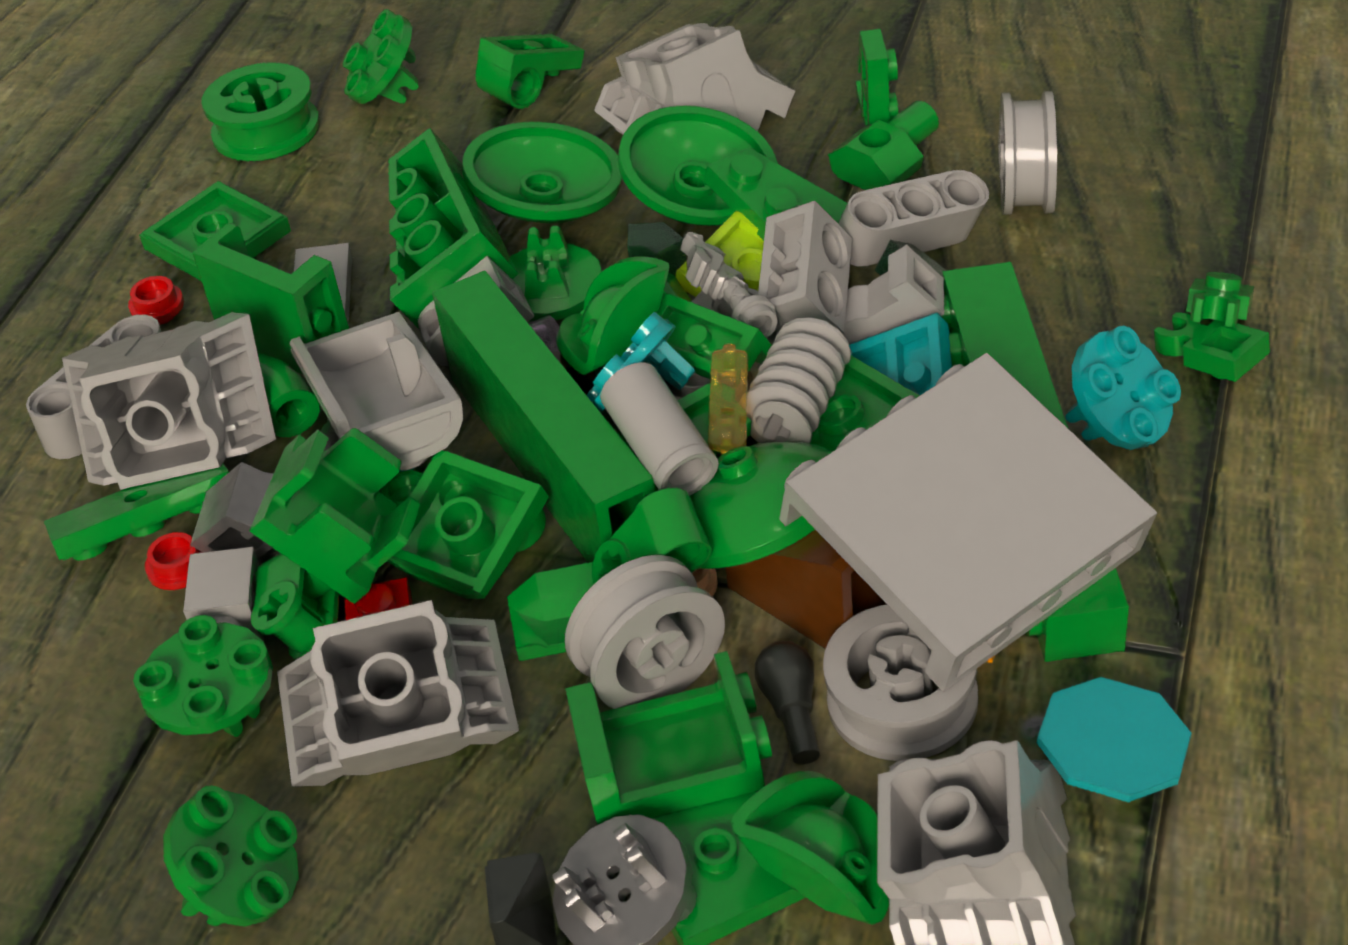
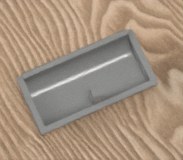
M400 312L306 344L303 343L300 337L291 339L292 355L339 439L350 429L356 428L400 459L402 462L400 470H408L423 464L428 457L447 448L458 435L463 421L461 398Z

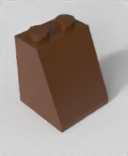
M816 530L774 554L749 563L726 567L729 589L826 649L832 635L847 620L867 609L886 605V602Z

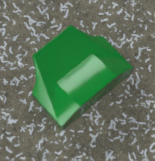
M593 562L535 573L507 596L519 661L566 652V627L576 605L593 586Z

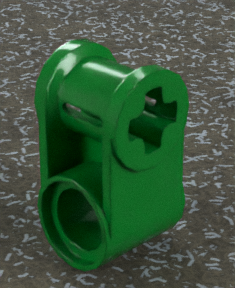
M680 488L658 490L646 496L637 504L630 517L595 553L592 563L593 585L618 566L644 556L665 555L676 558L691 573L708 561L712 548L690 495L686 490Z
M281 553L258 566L256 570L257 585L255 604L251 614V625L263 635L273 634L288 646L289 655L296 660L312 650L315 643L313 628L338 622L339 593Z

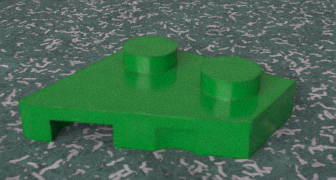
M881 29L859 31L857 68L858 73H861V80H856V94L865 127L877 120L887 123L899 114L896 93H889V81L898 80V66L895 49H886Z

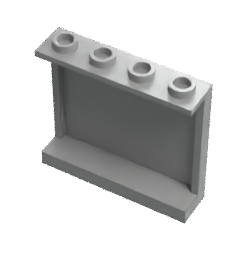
M985 353L965 367L961 364L951 367L940 377L934 387L917 398L913 395L903 398L890 410L886 418L866 430L864 427L853 430L840 442L835 451L818 462L808 460L800 464L785 481V491L779 520L787 526L803 516L932 650L925 673L945 692L1141 550L1157 512L988 353Z

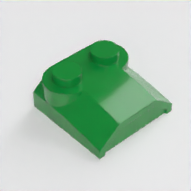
M442 450L433 456L410 495L421 506L409 541L387 562L419 581L465 599H483L502 575L517 552L530 548L543 534L546 524L543 507L549 496L540 484Z

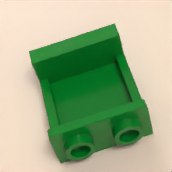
M232 223L226 224L192 252L214 320L231 312L249 314L257 353L280 359L289 364L295 371L304 375L292 355L291 339L300 337L303 343L306 344L349 329L332 262L313 255L292 274L249 257L241 228Z
M727 651L714 654L718 681L714 684L604 712L599 711L594 687L591 682L565 688L583 772L597 825L619 816L642 815L654 818L756 792L765 786L760 760L772 757L768 732L762 715L749 718L748 714L757 712L751 681L747 672L734 673Z

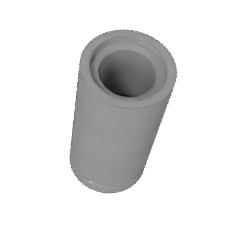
M645 362L634 363L620 369L607 380L601 390V403L640 462L653 477L659 490L680 488L686 490L689 495H692L708 484L717 472L718 459L656 368Z

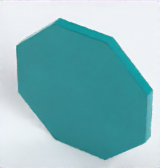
M1098 677L1052 693L1038 734L1037 744L1068 785L1131 802L1178 784L1192 733L1160 693Z

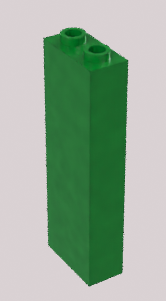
M485 270L432 292L452 381L524 478L542 485L549 496L545 506L587 563L593 562L599 547L609 540L630 517L637 504L646 496L655 492L653 477Z

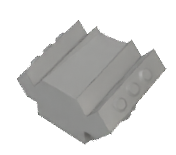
M707 23L687 24L615 57L622 77L604 85L594 111L623 135L636 119L651 111L671 106H699L718 110L742 120L758 132L766 109L783 118L786 117L795 90L749 58L740 30L735 29L734 26L710 27Z
M231 312L211 322L193 321L176 327L173 330L143 337L142 335L136 337L128 336L105 347L90 345L62 358L86 474L90 483L102 486L118 483L121 490L219 468L225 458L250 453L276 440L249 314Z
M432 600L313 628L315 643L312 650L277 671L292 786H324L342 775H371L450 756L470 744H496L519 732L495 620L445 617L435 610Z
M989 740L973 744L959 755L938 760L920 757L900 759L889 766V772L878 774L877 883L889 898L890 929L895 945H1075L1069 923L1076 916L1068 881L1066 852H1068L1070 836L1061 809V805L1067 800L1060 774L1050 760H1029L1018 740L1004 744Z

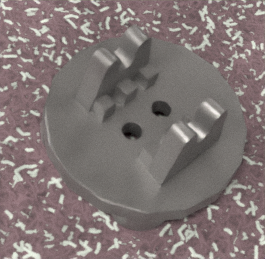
M642 815L613 817L589 829L569 849L559 871L552 875L555 881L553 906L558 926L573 945H657L678 922L683 921L692 913L696 905L697 895L695 888L691 884L692 868L686 847L666 825ZM619 872V875L613 879L614 874ZM631 894L630 899L625 901L626 896Z

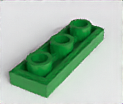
M222 463L219 468L126 488L44 521V524L59 560L63 559L64 561L71 557L74 560L90 559L105 551L108 547V542L128 534L134 537L150 535L164 527L166 519L186 511L193 514L200 513L206 492L229 472Z

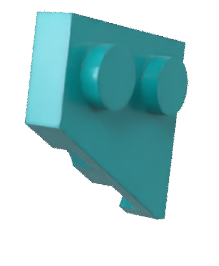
M938 313L849 345L851 356L918 395H922L934 387L940 377L952 367L948 323Z

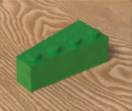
M428 128L389 159V202L396 208L394 217L389 220V233L396 240V251L390 254V270L397 278V283L390 286V300L418 329L420 313L434 300L432 292L455 283L486 256L497 264L511 279L518 275L516 267L484 203L469 190L463 179V164L431 128Z

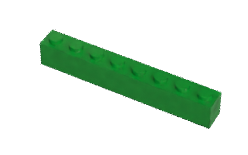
M1012 262L942 271V277L944 278V315L941 317L948 323L952 367L958 364L965 367L985 353H988L1068 428ZM1116 568L1026 632L1027 637L1037 635L1044 662L1125 651L1129 605Z

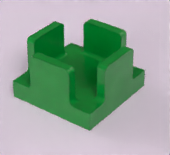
M356 428L350 429L326 451L324 449L329 437L321 431L317 430L307 440L298 435L285 447L249 532L355 604L370 591L374 576L379 567L400 551L409 541L421 504L409 496L398 506L379 492L383 486L399 473L402 462Z

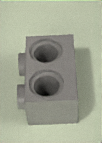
M816 201L766 218L758 295L767 297L774 305L778 320L775 329L777 332L785 323L796 318L806 317L825 320L838 328L842 334L845 330L852 237Z

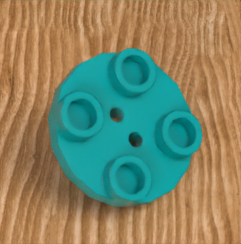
M653 312L631 338L632 344L620 357L616 354L594 379V386L588 392L587 397L603 416L607 413V410L600 400L601 390L613 374L628 365L640 362L649 363L656 368L664 380L679 390L689 381L695 370L667 343V340L676 328L668 319H663L656 312Z
M1124 325L1118 326L1110 331L1099 332L1091 336L1078 347L1072 363V388L1077 403L1069 409L1065 418L1070 423H1076L1080 420L1088 423L1081 434L1085 440L1103 437L1112 445L1128 450L1148 447L1156 443L1168 431L1173 416V404L1180 400L1181 387L1176 376L1169 370L1163 369L1152 351L1140 342L1138 335L1133 329Z

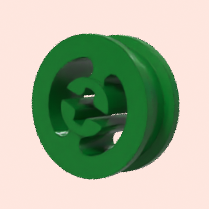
M258 63L232 70L212 82L202 96V107L205 116L213 123L211 138L216 150L222 155L235 160L262 161L284 156L308 143L314 137L320 125L318 111L313 103L309 101L312 87L308 75L300 68L285 63Z

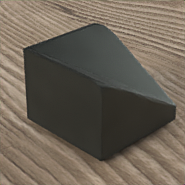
M528 853L487 860L488 866L484 867L489 922L495 944L557 945L551 892L542 855L540 853Z

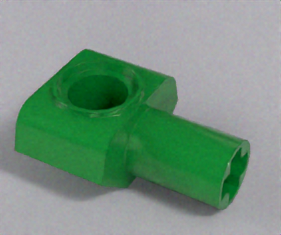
M914 101L889 122L877 120L860 129L828 154L833 173L841 180L863 190L906 181L922 166L924 156L917 146L938 129L939 119L935 110L924 101Z

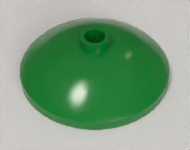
M699 106L665 107L641 116L625 131L618 152V167L622 179L629 190L642 203L669 219L696 226L723 225L734 213L704 182L708 164L748 147L770 160L778 162L768 142L750 125L727 113Z
M519 122L493 128L476 137L468 145L463 155L462 174L469 190L491 209L503 215L528 222L561 223L592 215L615 199L622 184V176L618 167V155L607 143L586 131L557 123Z
M766 442L737 447L718 458L717 472L711 481L696 493L690 495L712 548L710 558L700 568H726L749 563L785 549L815 530L814 527L803 516L787 526L779 520L785 491L784 484L788 476L800 464L808 460L818 462L833 451L805 442Z

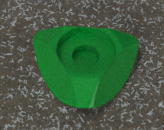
M629 257L613 263L600 272L593 280L586 293L581 313L566 317L562 321L556 335V344L560 353L577 372L582 375L589 374L604 367L616 354L620 357L632 344L631 338L653 312L659 310L670 268L669 263L652 257Z
M799 771L784 775L767 784L749 798L731 819L733 833L761 868L826 911L871 925L883 920L890 902L877 883L878 811L867 802L849 794L841 785L824 774L814 771Z

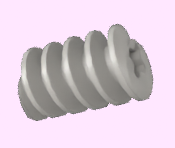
M806 317L789 321L779 330L775 337V342L769 348L766 359L760 365L758 374L752 380L749 391L743 397L740 409L752 421L750 435L757 442H811L812 433L820 424V416L826 411L828 401L834 395L836 385L844 375L845 364L850 362L851 349L848 340L838 328L825 320Z

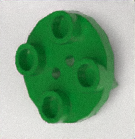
M389 9L383 10L376 18L372 26V32L364 43L360 44L357 42L348 50L343 61V67L349 70L347 83L344 88V93L349 99L359 104H365L378 95H382L403 104L407 100L406 92L400 87L405 86L410 90L418 89V79L402 65L403 60L408 63L416 61V54L409 47L412 26L408 19L402 15L395 14Z
M556 225L550 228V238L542 239L537 228H529L527 248L510 256L518 272V275L512 280L521 288L534 314V317L528 321V324L533 321H555L581 313L585 296L591 283L602 272L599 260L587 249L566 244L561 228Z
M199 615L183 622L178 633L154 649L145 664L140 666L135 672L133 681L146 715L161 729L185 736L211 734L223 729L226 733L238 737L243 731L241 720L245 716L256 718L260 713L259 704L270 688L273 665L264 641L250 629L227 622L217 623L211 616Z
M213 785L201 788L191 799L172 814L163 835L164 863L175 888L184 897L181 914L191 917L200 911L208 916L207 923L212 926H219L225 923L245 927L268 921L291 900L299 879L297 852L294 848L297 840V829L293 821L283 812L269 810L244 794L225 791Z

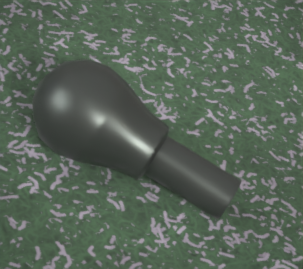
M775 641L762 649L755 662V680L762 693L772 704L778 719L784 723L793 762L800 765L809 764L816 761L820 756L810 713L813 710L814 662L804 647L792 641Z

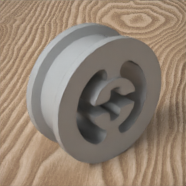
M1043 91L1040 100L1013 101L1010 92L1001 93L998 165L1003 215H1012L1014 206L1042 205L1045 214L1054 213L1057 187V132L1053 91Z
M665 555L644 556L628 561L613 569L599 579L584 594L568 621L565 632V649L574 666L581 673L590 677L594 691L607 706L616 709L679 693L690 686L705 671L713 660L714 654L717 653L724 635L725 617L719 603L707 591L697 587L695 577L681 561Z
M887 604L867 609L843 623L832 635L825 649L823 671L827 686V705L830 720L838 734L848 744L876 758L899 761L900 759L927 758L936 755L958 742L967 733L975 719L978 709L977 669L945 692L940 688L933 692L932 680L925 673L932 650ZM869 671L870 688L863 689L856 685L858 681Z

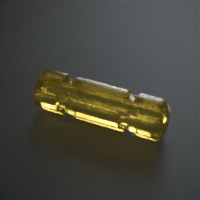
M731 343L724 344L723 349L714 351L711 356L708 445L711 450L721 452V456L729 450L746 446L747 375L749 358L746 351L736 349L735 344Z

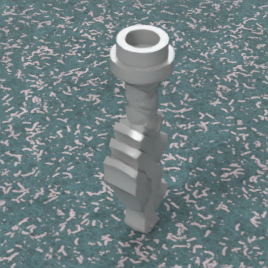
M688 232L682 240L680 249L688 256L685 278L692 286L696 288L700 286L705 294L710 293L711 298L715 301L719 299L726 301L728 305L730 304L733 310L731 318L759 328L766 338L769 337L776 329L778 322L774 305L763 295L749 294L748 284L743 282V275L724 263L725 253L721 249L705 243L703 235Z

